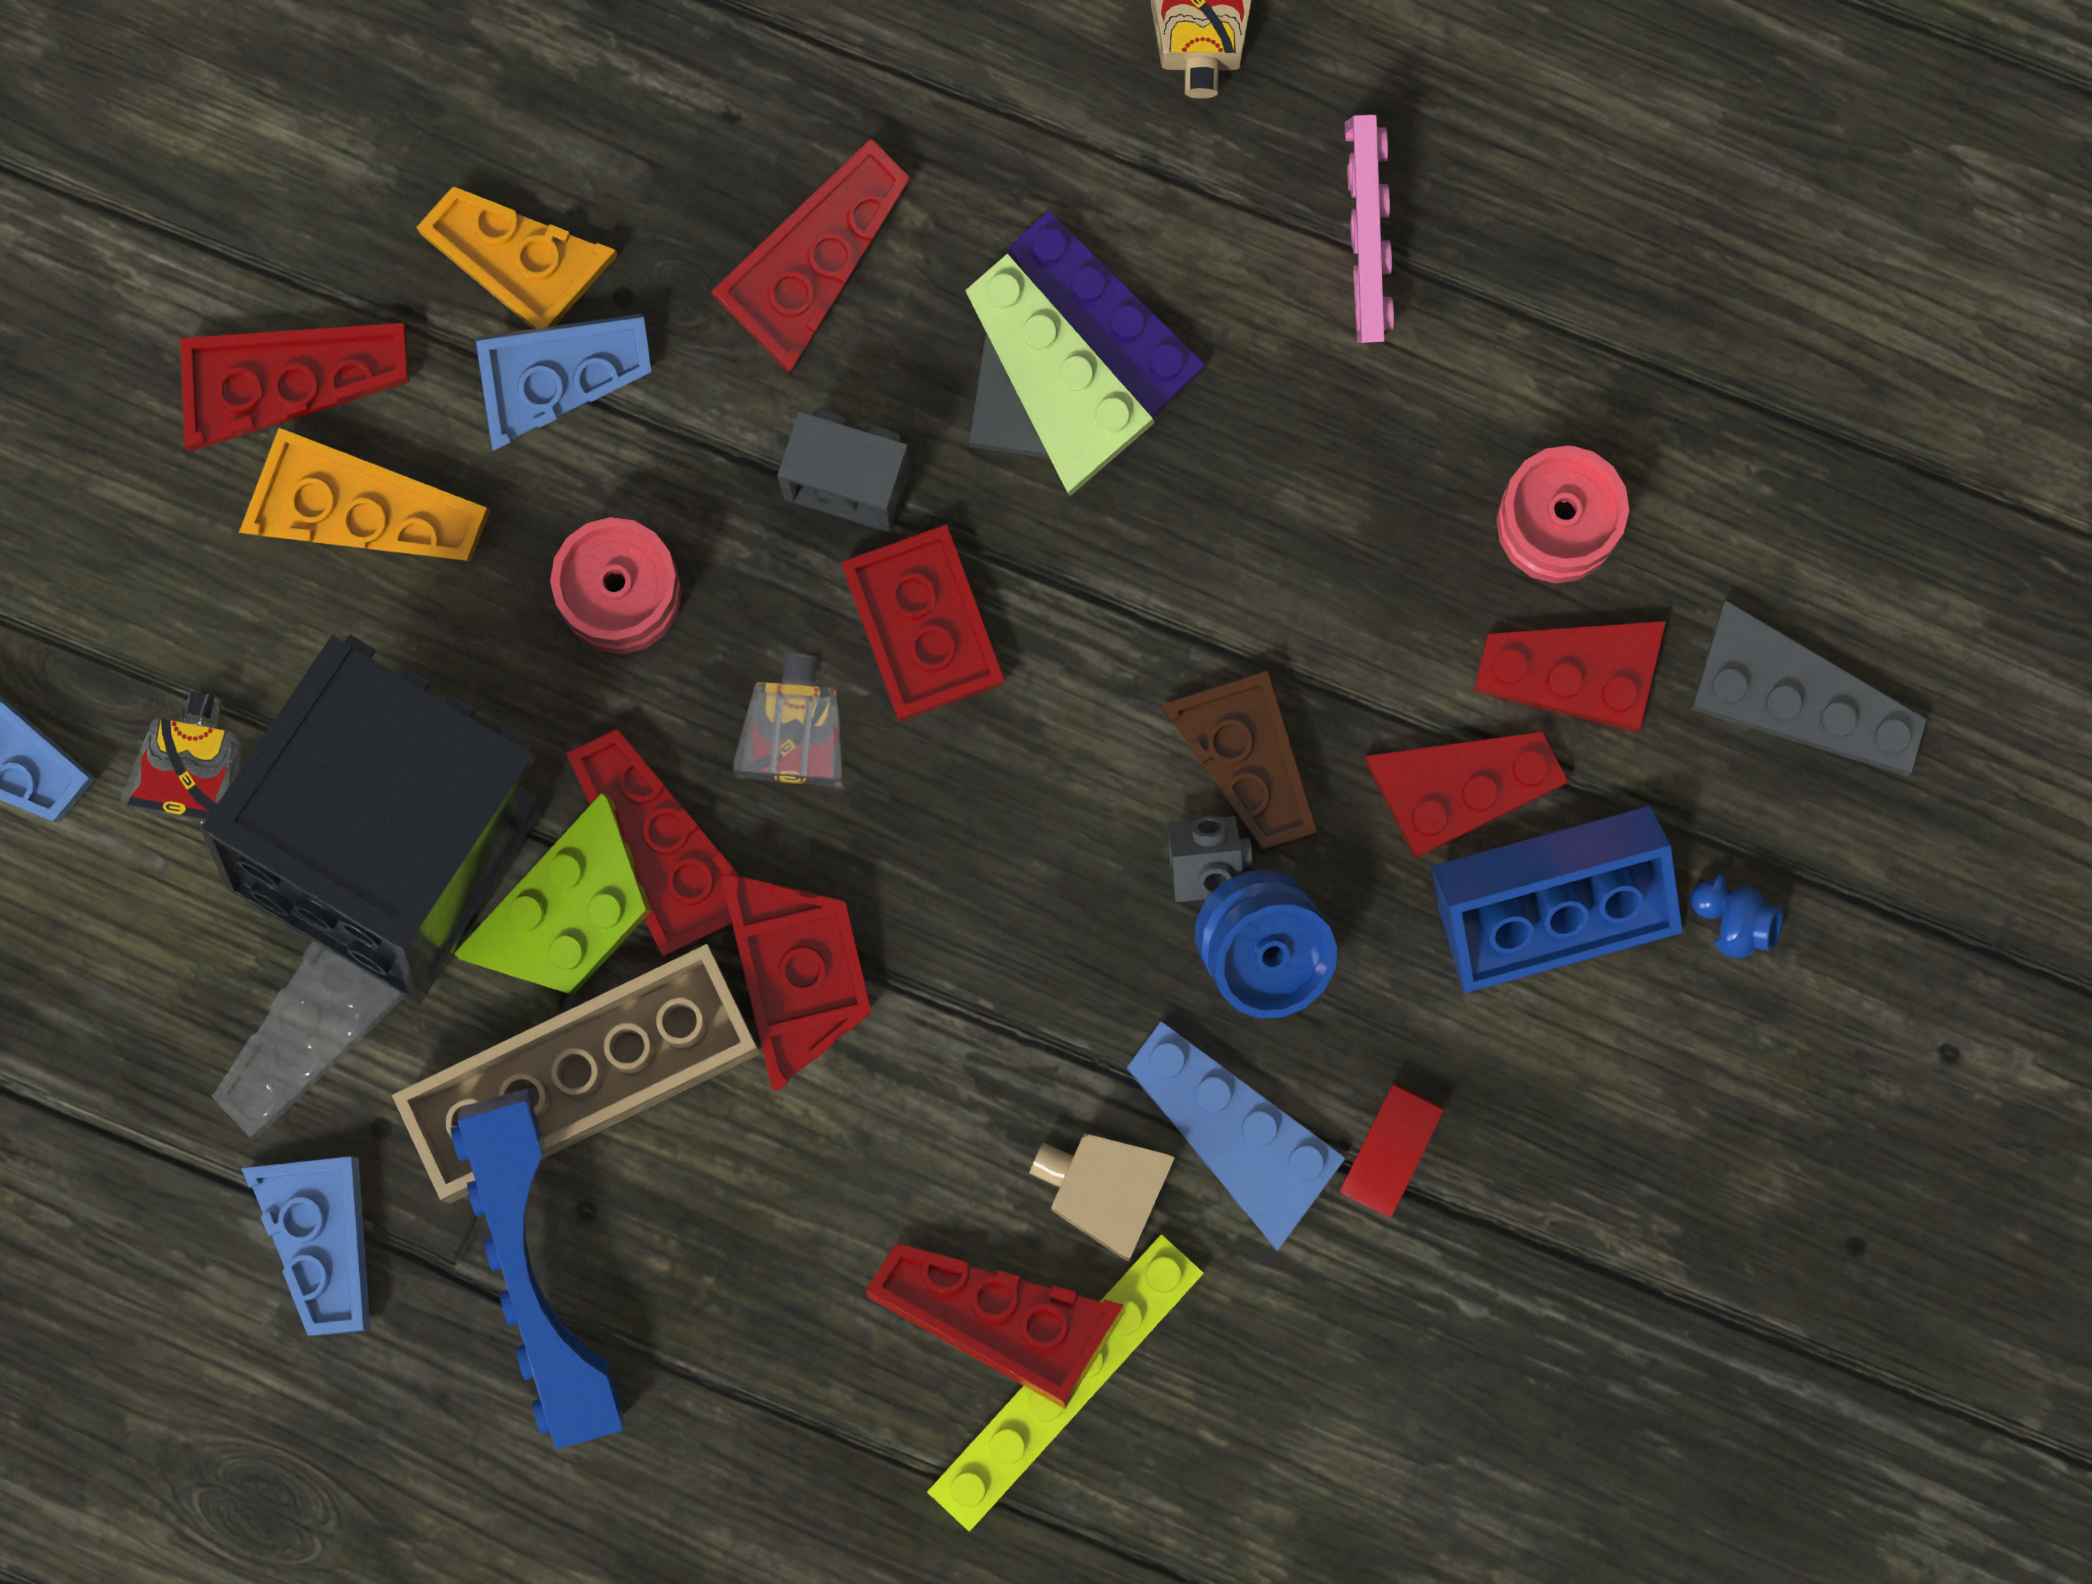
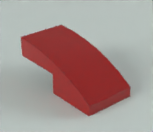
M1393 1082L1339 1192L1391 1218L1445 1107Z

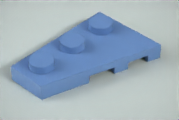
M642 314L475 337L493 451L535 427L540 428L556 420L557 416L588 401L592 402L652 372L645 321Z
M0 696V800L53 822H61L96 778Z
M351 1156L241 1168L248 1187L253 1188L263 1215L260 1217L267 1235L272 1236L284 1265L282 1272L307 1335L320 1336L371 1330L359 1158Z

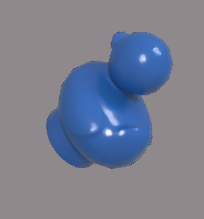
M1719 874L1714 880H1706L1697 884L1692 890L1690 897L1693 910L1705 919H1715L1722 916L1720 937L1714 939V945L1720 952L1734 959H1743L1754 954L1757 949L1770 952L1775 949L1783 923L1781 907L1767 904L1765 897L1760 891L1751 886H1741L1729 893L1726 888V879L1722 874Z

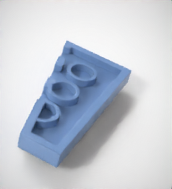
M1163 1022L1159 1023L1127 1066L1129 1073L1191 1145L1194 1152L1214 1173L1245 1214L1260 1229L1272 1247L1278 1251L1343 1163L1345 1157Z

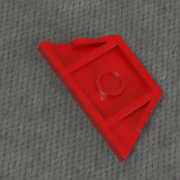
M728 873L721 875L767 1072L772 1091L784 1087L789 1082L788 1080L814 1058L817 1059L839 1037L848 1030H852L871 1014V1008L845 900Z

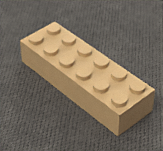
M708 944L409 1086L393 1094L392 1097L440 1200L450 1204L469 1195L467 1182L475 1181L469 1159L459 1161L452 1141L450 1128L459 1125L457 1118L460 1107L528 1088L544 1141L542 1160L761 1053Z

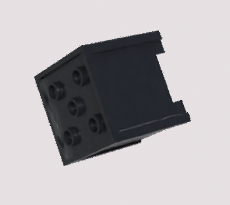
M332 634L201 827V831L227 890L420 1005L543 817L542 811L537 808L536 804L539 797L519 785L535 761L534 753L527 750L531 745V741L506 726L499 735L472 719L476 712L474 707L452 694L448 696L445 702L427 692L431 685L430 681L406 667L398 675L371 659L376 652L371 646L351 634L346 641Z

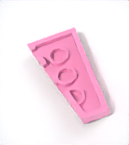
M1355 115L1344 123L1345 140L1354 141V153H1350L1347 175L1348 190H1350L1351 197L1356 198V209H1352L1350 227L1353 253L1358 254V265H1354L1353 269L1357 343L1384 342V331L1393 330L1394 326L1392 297H1383L1382 274H1391L1392 269L1390 240L1381 241L1380 218H1389L1390 213L1388 184H1379L1378 162L1387 161L1388 156L1386 127L1377 128L1376 115Z

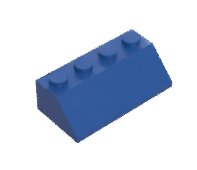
M1650 806L1431 866L1440 916L1464 994L1682 933L1671 845Z

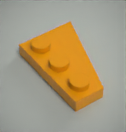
M454 186L416 227L419 234L533 329L556 326L618 256L616 250L599 243L596 245L570 235L569 231L551 224L547 226L517 214L513 209Z

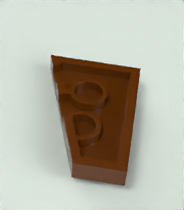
M1268 671L1160 705L1264 851L1319 835L1273 681Z

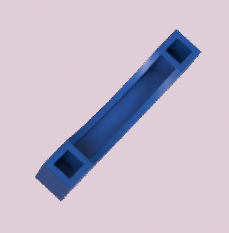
M528 1088L460 1107L457 1118L459 1125L450 1128L452 1141L459 1161L467 1159L470 1161L475 1181L467 1182L470 1202L476 1217L486 1215L491 1236L483 1238L484 1247L491 1270L502 1269L508 1290L500 1292L501 1305L508 1326L518 1324L524 1344L516 1346V1353L524 1380L534 1378L540 1399L533 1400L532 1407L540 1434L550 1432L555 1450L623 1431L624 1413L608 1360L586 1346L561 1322L543 1295L531 1265L525 1234L526 1203L531 1181L543 1155L544 1141Z

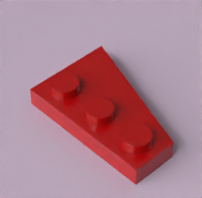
M1543 732L1370 755L1364 758L1415 860L1568 783Z

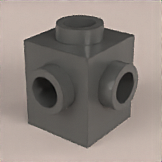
M1207 816L1198 820L1167 823L1170 870L1175 902L1206 900L1224 881L1241 875L1243 872L1253 871L1250 838H1239L1235 816L1219 818Z

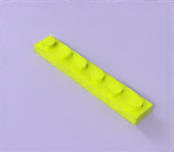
M1161 1234L1100 1301L1103 1303L1104 1300L1123 1304L1125 1313L1066 1409L1023 1386L927 1493L970 1532L1204 1273Z

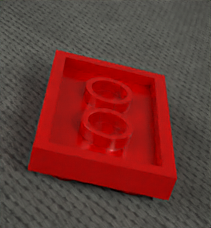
M947 524L841 562L898 722L1005 685L1004 677Z

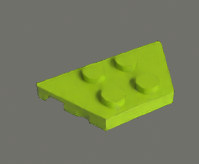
M601 793L458 948L454 955L460 960L568 994H575L652 911L644 887L637 880L634 871L636 864L629 844L624 842L614 813V811H617L614 800L607 794Z

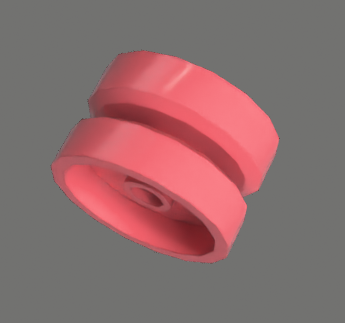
M1570 445L1546 448L1526 459L1510 479L1501 498L1496 518L1499 542L1512 564L1531 578L1554 584L1579 581L1602 566L1624 534L1630 511L1626 486L1615 468L1593 451ZM1566 511L1570 514L1571 519L1562 520L1557 515Z
M609 517L586 523L565 539L554 557L550 584L555 604L564 621L577 638L599 652L625 655L647 649L667 634L679 614L682 588L671 553L654 531L635 520ZM614 580L620 585L625 580V585L620 591L611 592L607 586Z

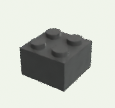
M816 409L813 412V416L798 411L777 475L784 500L891 533L911 471L908 445L900 442V435L885 428L869 426L867 432L845 426L847 422L845 418L829 411Z

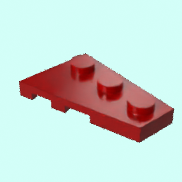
M1666 621L1488 634L1473 692L1637 733L1641 728Z

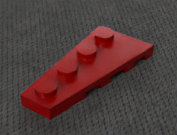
M872 138L711 292L713 297L788 374H790L910 179Z
M404 323L180 338L184 444L188 452L410 383L407 328Z
M616 729L566 753L590 805L601 793L607 794L614 800L617 809L614 813L624 842L629 844L636 864L634 871L637 880L643 885L652 910L645 918V921L662 957L666 959L732 927L721 875L728 873L738 875V873L619 730Z
M899 1243L895 1244L866 1289L869 1299L1064 1409L1068 1406L1125 1313L1123 1304L1104 1300L1102 1303L1077 1296L1075 1291L1053 1286L1052 1289L1022 1281L1020 1276L1002 1271H997V1274L970 1267L965 1261Z

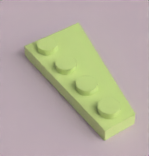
M1008 254L965 290L1069 496L1075 493L1155 423L1148 412Z

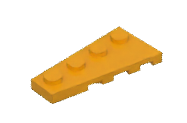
M278 428L239 533L471 562L491 509Z

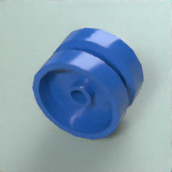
M1252 871L1224 881L1206 898L1196 918L1194 942L1200 958L1209 974L1213 977L1222 996L1239 1012L1260 1019L1280 1018L1307 1008L1325 991L1336 970L1338 947L1329 924L1317 910L1308 893L1293 878L1274 871Z

